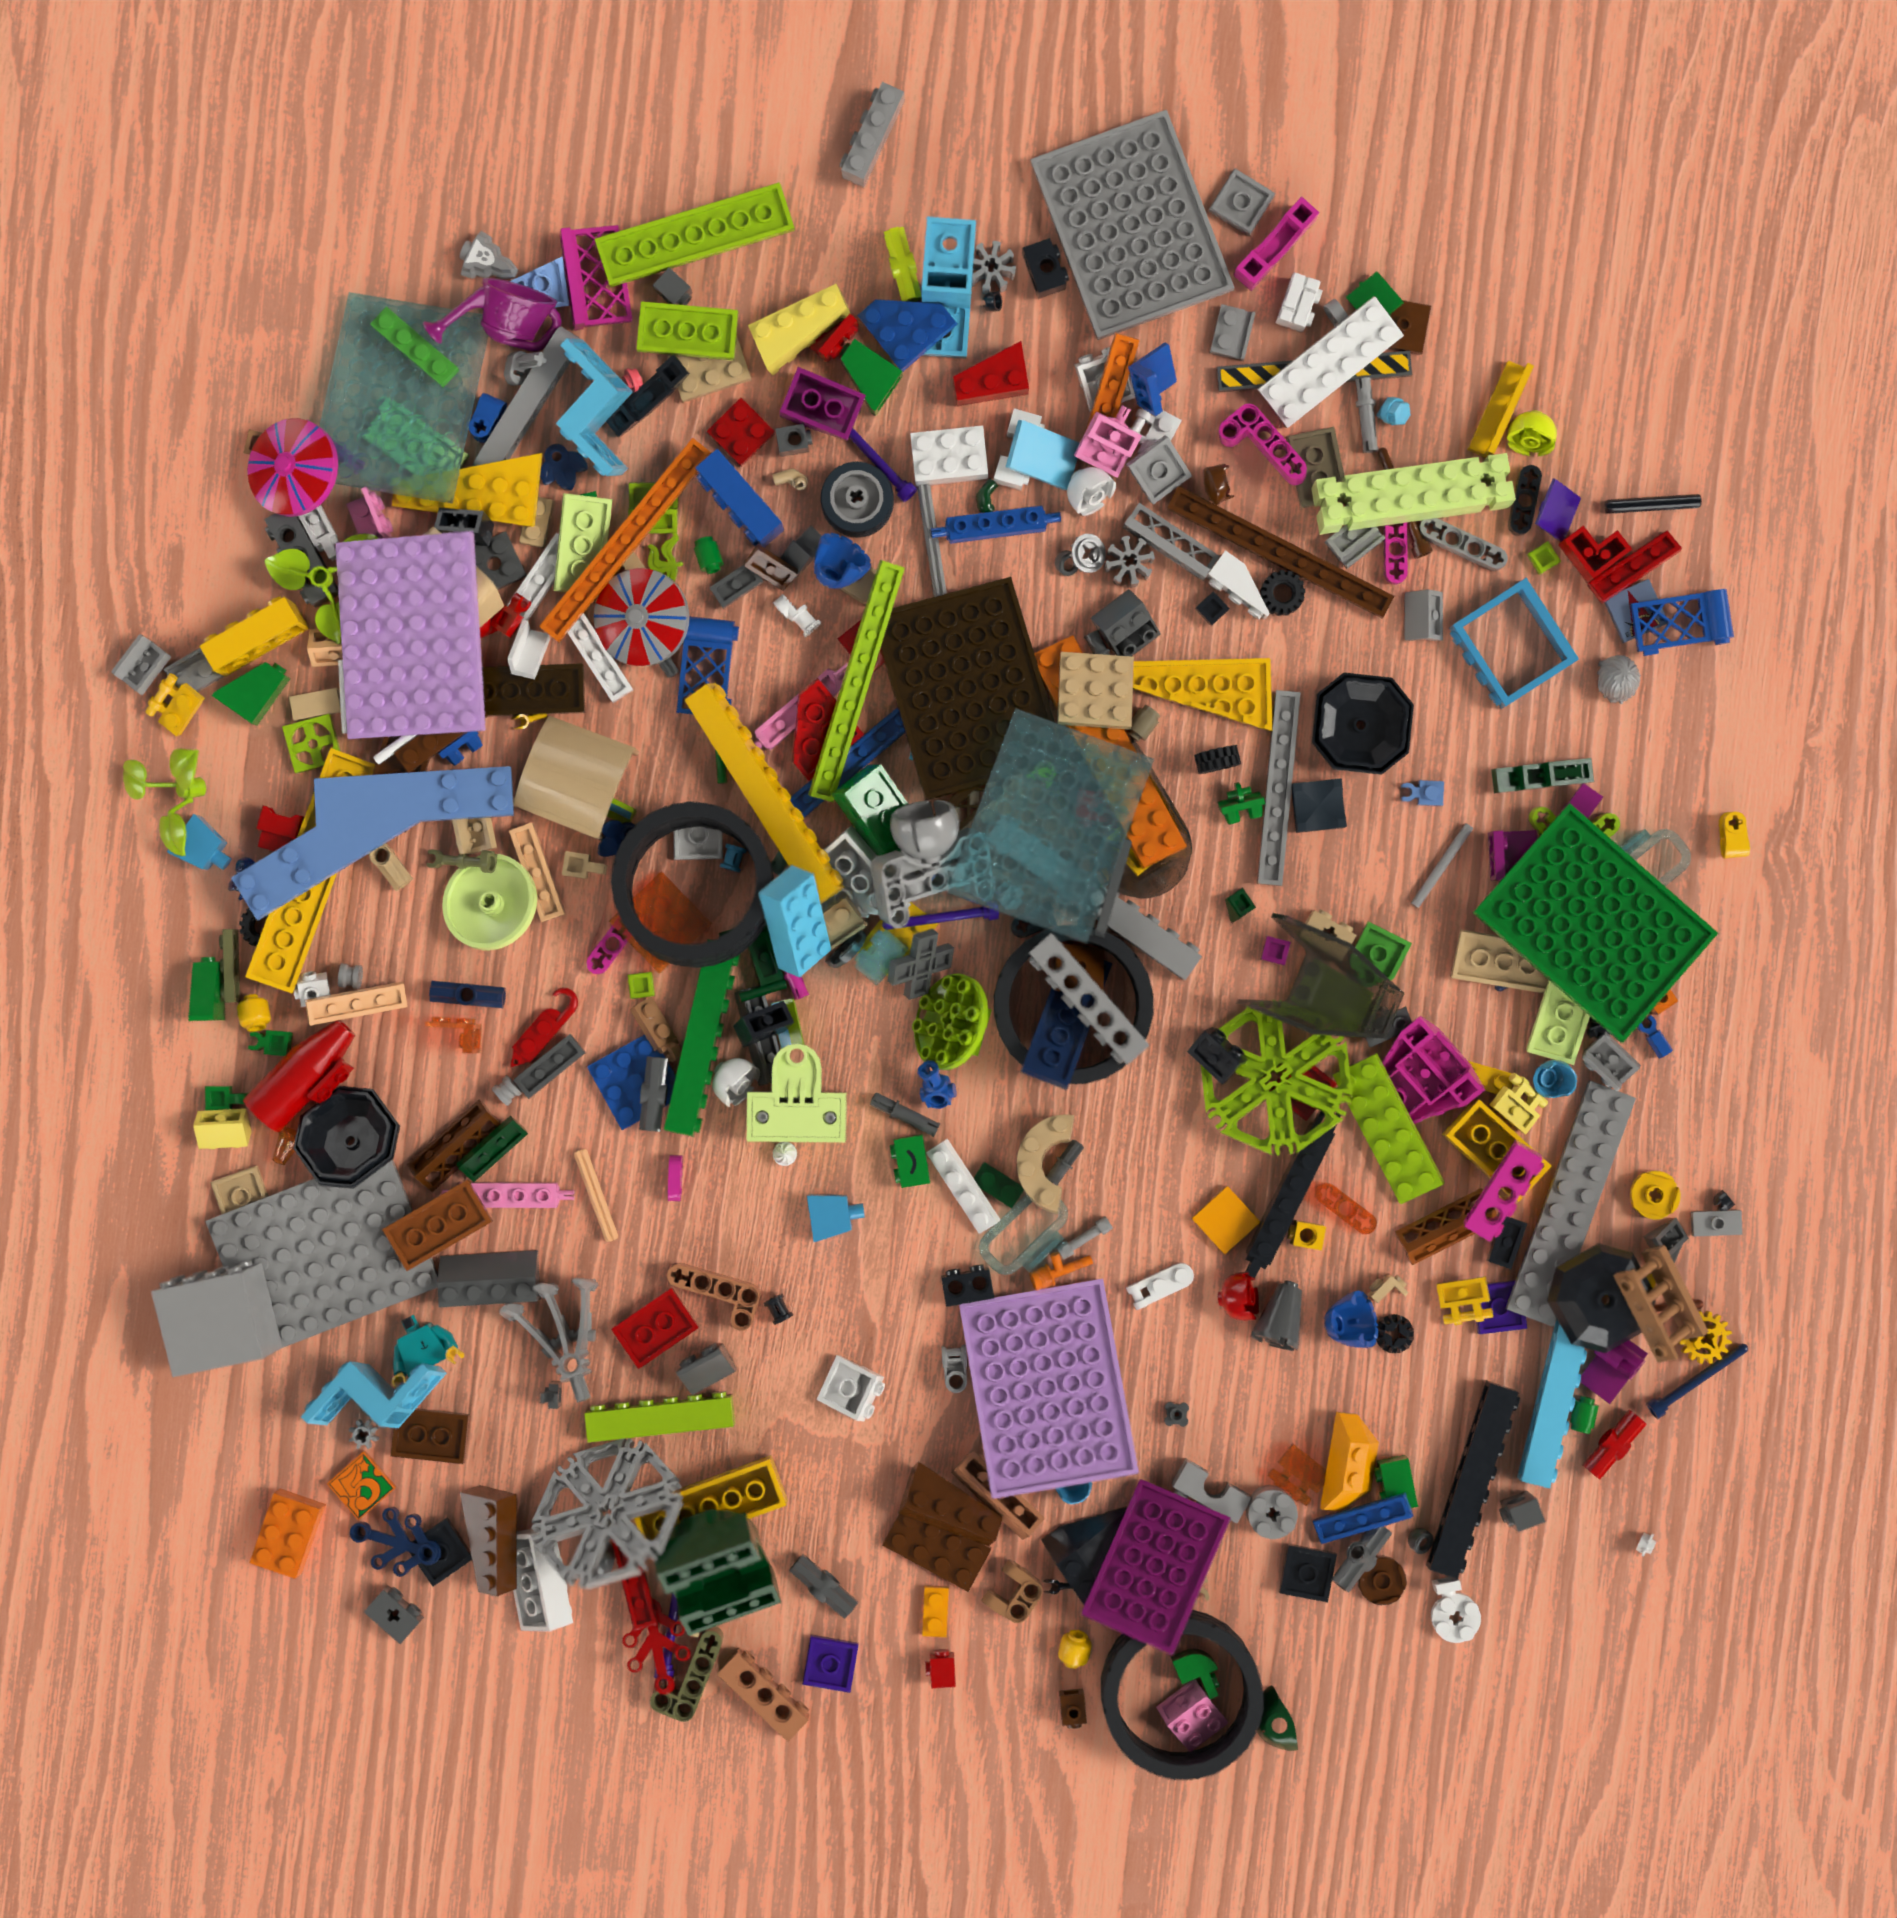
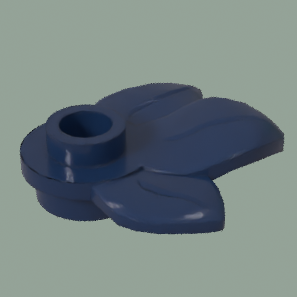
M552 444L545 451V462L541 466L540 478L544 485L556 481L560 487L571 491L575 486L576 472L588 470V465L583 456L578 452L567 451L560 444ZM554 452L561 453L562 457L559 461L552 459Z
M618 820L606 822L601 831L605 837L601 839L598 845V854L603 857L613 855L616 857L621 842L630 830L634 828L635 824L631 822L621 823Z

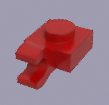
M516 592L508 607L504 605L490 625L511 638L524 618L519 614L527 611L532 602Z

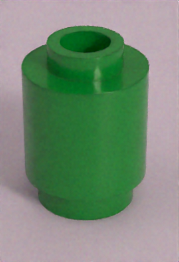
M712 536L696 540L694 542V552L700 570L707 574L719 572L724 562L717 542L713 540Z
M1580 1396V1400L1575 1399L1574 1409L1570 1418L1572 1430L1587 1434L1591 1433V1428L1595 1426L1599 1405L1595 1404V1399Z

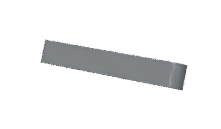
M562 326L555 331L543 350V358L547 359L546 364L531 369L474 460L473 466L511 458L571 362L564 355L565 350L560 345L566 338H581Z

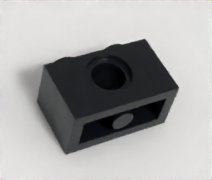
M1048 238L1023 247L1022 255L1038 299L1066 290V281H1069L1066 268L1060 267L1058 259L1061 258L1057 244L1053 245L1051 239ZM1048 263L1053 267V270L1046 273L1040 269V266Z
M782 1001L741 1017L733 1027L744 1048L785 1032L794 1021L785 1002Z

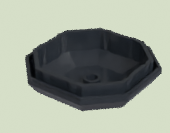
M1344 672L1316 694L1311 743L1333 770L1382 775L1409 753L1414 704L1391 677ZM1357 721L1364 723V729L1360 730L1356 727Z
M340 1086L332 1092V1095L327 1100L315 1104L300 1115L293 1149L320 1186L354 1189L394 1159L400 1125L374 1089ZM351 1139H355L354 1144L348 1145Z
M1598 1243L1555 1268L1547 1302L1571 1344L1607 1353L1642 1333L1613 1276L1618 1272L1632 1269L1637 1271L1641 1268L1632 1252ZM1644 1277L1641 1283L1646 1293H1648L1653 1288L1647 1277ZM1605 1295L1609 1297L1607 1304H1603L1601 1301Z

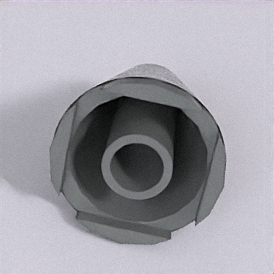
M1285 1280L1284 1284H1278L1252 1330L1251 1337L1262 1343L1264 1338L1266 1342L1270 1343L1269 1346L1289 1351L1298 1350L1302 1290L1298 1288L1297 1283Z

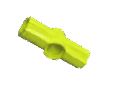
M904 227L891 228L884 232V238L890 255L889 263L892 275L896 279L901 301L917 302L922 299V293L916 276L915 259L913 253L910 252Z

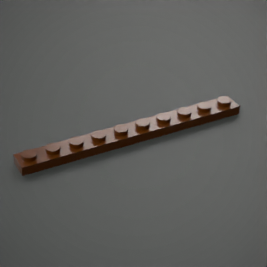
M1180 486L1177 487L1167 507L1171 512L1287 571H1292L1293 574H1297L1299 577L1381 619L1384 618L1394 598V595Z

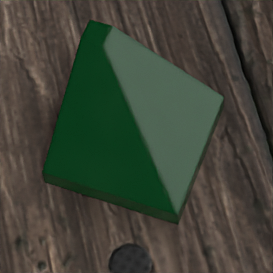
M1241 888L1225 899L1231 923H1234L1256 908L1244 888Z

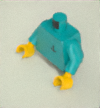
M414 1315L402 1320L401 1323L407 1334L397 1339V1344L394 1347V1377L392 1385L396 1389L400 1382L405 1384L407 1381L406 1374L408 1378L411 1377V1371L418 1365H435L445 1359L456 1364L454 1361L456 1354L463 1359L465 1355L458 1349L453 1334L439 1325H433L431 1322L420 1327Z

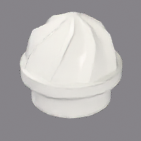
M780 1142L774 1147L773 1158L777 1164L788 1166L796 1160L797 1150L792 1143Z

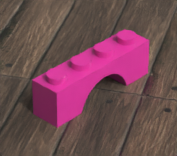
M1301 196L1267 238L1237 266L1233 276L1252 291L1311 227L1320 212Z

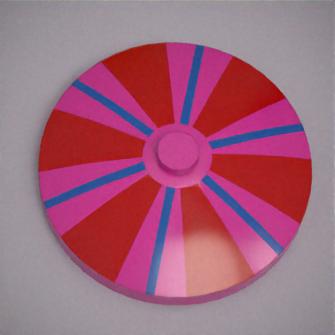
M290 418L271 425L257 439L249 456L247 472L251 491L263 507L282 516H301L316 509L328 497L337 478L338 455L331 437L320 426L304 419Z

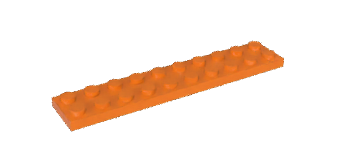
M1073 635L1034 653L1043 685L1057 711L1060 653H1082ZM1065 725L1125 838L1132 841L1131 849L1142 869L1187 847L1125 730Z

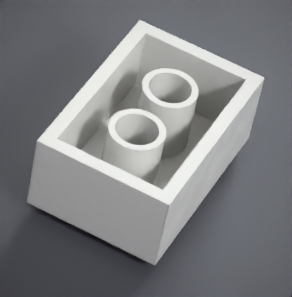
M983 426L910 433L916 487L922 484L938 485L988 479Z

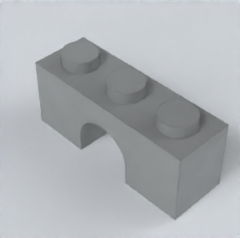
M1185 1458L1171 1483L1175 1488L1174 1492L1184 1498L1189 1496L1196 1500V1503L1231 1517L1230 1521L1237 1524L1252 1499L1250 1495L1229 1482L1221 1493L1215 1495L1207 1493L1204 1490V1482L1209 1475L1208 1471Z

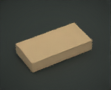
M338 688L289 697L293 721L341 713Z

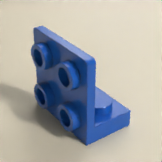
M1166 342L1129 366L1137 405L1155 417L1163 412L1160 393L1177 382L1170 346Z

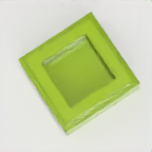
M1549 541L1527 554L1538 575L1561 562Z
M653 972L628 975L630 999L655 996Z

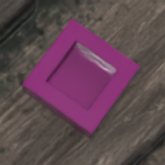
M1266 936L1260 960L1284 966L1291 942Z

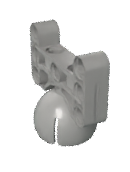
M936 800L933 803L936 813L935 817L929 801H920L902 806L891 816V833L901 851H894L875 857L871 863V873L879 917L883 922L892 927L902 928L907 924L909 920L907 903L961 885H964L965 890L969 894L981 900H988L995 892L988 839L984 834L971 828L959 831V818L955 807L950 802ZM888 865L887 871L884 872L885 867Z

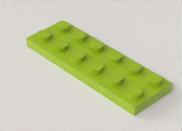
M1375 1053L1350 1065L1353 1098L1348 1095L1343 1096L1348 1097L1352 1101L1351 1105L1348 1104L1400 1205L1444 1185L1445 1182L1378 1054ZM1340 1071L1332 1075L1338 1087L1341 1083Z

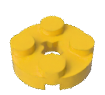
M1652 1170L1640 1173L1631 1185V1206L1643 1217L1653 1220L1662 1219L1672 1214L1680 1203V1189L1677 1187L1672 1176L1665 1172ZM1654 1188H1658L1661 1198H1656L1655 1202H1652L1649 1193L1654 1191Z

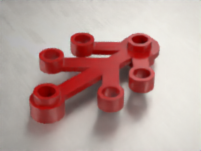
M653 1599L658 1622L668 1627L672 1635L676 1637L683 1636L686 1630L682 1623L674 1621L663 1614L661 1604ZM658 1625L648 1627V1637L636 1656L629 1659L627 1668L633 1673L640 1672L643 1668L644 1660L652 1649L657 1672L654 1687L658 1693L667 1695L674 1690L675 1681L667 1674L662 1646L674 1653L680 1661H687L691 1656V1652L688 1647L680 1646L661 1634ZM676 1625L682 1626V1631L679 1634L674 1632ZM632 1628L630 1633L623 1636V1645L627 1648L636 1647L638 1637L643 1629L634 1631ZM629 1636L634 1637L632 1645L626 1643V1639ZM681 1649H686L687 1651L685 1658L679 1657ZM637 1660L639 1662L638 1669L633 1670L631 1668V1663ZM663 1679L668 1681V1686L665 1689L660 1687V1681Z

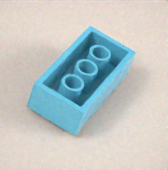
M791 865L761 890L759 895L777 966L779 969L800 978L831 951V945L814 874Z

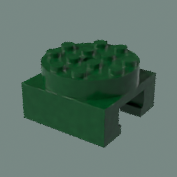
M708 1509L705 1512L684 1518L672 1529L662 1555L660 1556L656 1550L653 1551L658 1558L657 1561H654L657 1577L666 1594L674 1593L677 1599L679 1619L688 1636L782 1603L775 1572L761 1545L758 1529L748 1518L746 1512L739 1514L727 1510Z

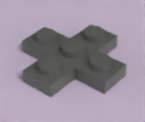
M934 929L913 934L910 955L890 961L887 981L892 986L905 982L903 995L909 1000L929 993L933 973L951 968L954 947L949 943L937 946L939 933Z

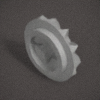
M1083 534L1076 537L1075 542L1070 545L1072 553L1069 556L1073 558V565L1077 566L1080 572L1092 573L1099 570L1104 564L1106 551L1104 544L1097 536ZM1093 548L1088 554L1090 558H1082L1086 549Z

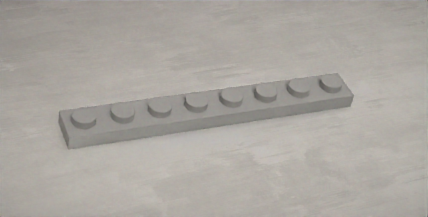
M1275 691L1257 884L1282 886L1301 692Z

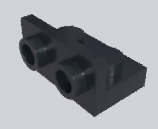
M1213 1027L1204 1030L1187 1051L1222 1085L1248 1060L1244 1056L1242 1049L1232 1045L1221 1030Z

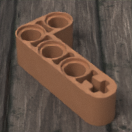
M684 1263L674 1264L668 1270L667 1279L671 1285L733 1303L731 1324L734 1329L744 1331L753 1323L761 1296L757 1285ZM681 1269L682 1274L685 1276H689L691 1272H694V1275L691 1278L690 1284H687L688 1278L682 1277L678 1281L673 1272ZM697 1276H706L709 1285L705 1288L699 1287L696 1283ZM723 1282H728L732 1286V1292L728 1295L721 1293L719 1285ZM745 1289L753 1290L756 1295L755 1300L746 1301L743 1298V1291ZM740 1312L748 1315L749 1322L745 1325H741L736 1321V1315Z

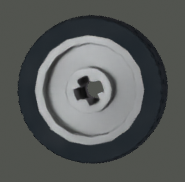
M858 461L842 464L828 475L822 486L821 507L827 522L843 535L856 538L872 535L888 522L894 506L892 486L886 475L871 464ZM860 497L862 502L857 500L856 503H853V499Z

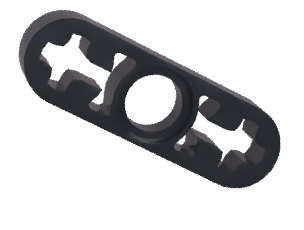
M1535 465L1525 466L1518 474L1514 492L1516 500L1512 504L1508 521L1509 531L1516 536L1526 534L1532 527L1542 479L1541 470ZM1532 471V476L1536 477V479L1530 482L1529 489H1521V486L1525 487L1528 478L1524 477V475ZM1521 494L1530 496V506L1523 507L1519 504L1518 498ZM1521 512H1529V515L1525 513L1522 519V523L1526 524V526L1518 530V525L1514 524V522L1519 520Z

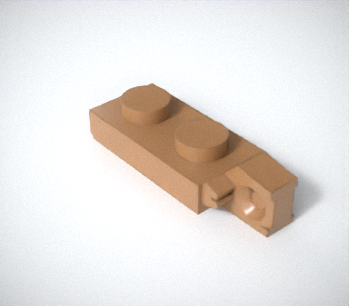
M650 997L633 1006L630 1011L654 1051L658 1050L660 1054L663 1053L668 1058L669 1064L679 1059L682 1052L678 1046L677 1037L654 999Z

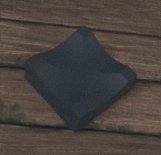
M1342 778L1292 784L1291 791L1296 833L1347 827Z

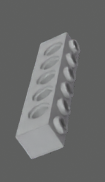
M1052 933L1029 952L1031 956L1029 962L1037 971L1041 968L1048 975L1045 980L1054 990L1058 987L1064 993L1061 998L1070 1008L1075 1006L1079 1010L1078 1018L1086 1027L1090 1024L1097 1031L1094 1036L1103 1046L1107 1043L1113 1049L1110 1054L1119 1064L1124 1062L1128 1065L1150 1046ZM1052 956H1056L1061 960V967L1057 971L1049 969L1047 965L1048 959ZM1073 975L1077 978L1078 984L1076 988L1068 989L1065 987L1064 979L1066 976ZM1086 993L1094 998V1004L1090 1008H1084L1080 1003L1081 996ZM1101 1012H1106L1110 1016V1023L1105 1027L1097 1023V1016ZM1123 1031L1126 1034L1127 1039L1123 1045H1116L1114 1043L1113 1035L1115 1032Z

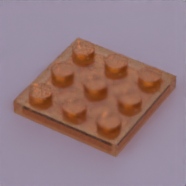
M662 871L633 898L634 908L640 922L653 934L667 941L679 944H692L712 925ZM618 913L609 920V923L659 974L671 964L656 958L641 947L622 923Z

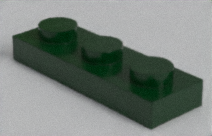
M510 1115L456 1165L461 1172L475 1182L527 1136L528 1132Z

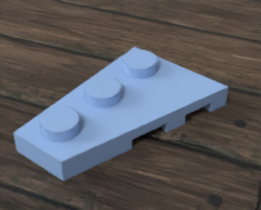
M563 256L510 281L549 295L557 301L555 307L570 306Z

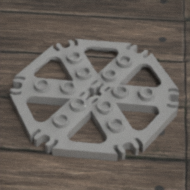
M631 1438L619 1439L573 1454L577 1458V1462L571 1457L567 1458L570 1462V1466L567 1469H563L560 1465L557 1467L558 1471L562 1474L561 1476L555 1471L553 1472L532 1520V1530L535 1533L540 1531L541 1533L538 1536L532 1537V1540L535 1542V1547L566 1584L569 1583L574 1587L576 1580L580 1578L578 1585L582 1589L596 1588L642 1574L637 1565L643 1570H647L648 1568L645 1565L647 1558L651 1557L654 1561L658 1560L653 1551L656 1550L660 1556L662 1555L683 1504L681 1502L683 1499L682 1495L679 1492L675 1494L673 1492L682 1487L678 1478L646 1442L644 1444L639 1440L638 1445L633 1448L635 1442ZM616 1455L617 1457L602 1488L588 1472V1467L594 1461ZM644 1463L652 1464L661 1474L662 1481L660 1483L630 1491L639 1469ZM564 1488H569L584 1505L551 1516V1510L558 1494ZM610 1509V1514H606L605 1516L602 1514L604 1511L606 1512ZM665 1510L666 1518L658 1537L652 1541L647 1540L630 1521L633 1518ZM583 1534L569 1566L564 1565L554 1553V1545L559 1541ZM612 1538L628 1557V1564L624 1568L599 1574L597 1571L608 1542Z

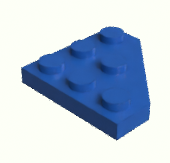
M875 299L857 315L897 367L903 372L958 325L947 309L939 303Z

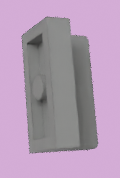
M1428 589L1405 593V640H1443V592Z

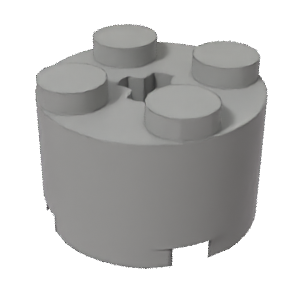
M1265 1485L1256 1489L1250 1496L1252 1499L1246 1507L1247 1519L1255 1532L1268 1539H1279L1292 1532L1297 1522L1298 1512L1296 1504L1285 1490L1274 1485ZM1271 1507L1277 1511L1272 1517L1266 1514L1270 1512Z

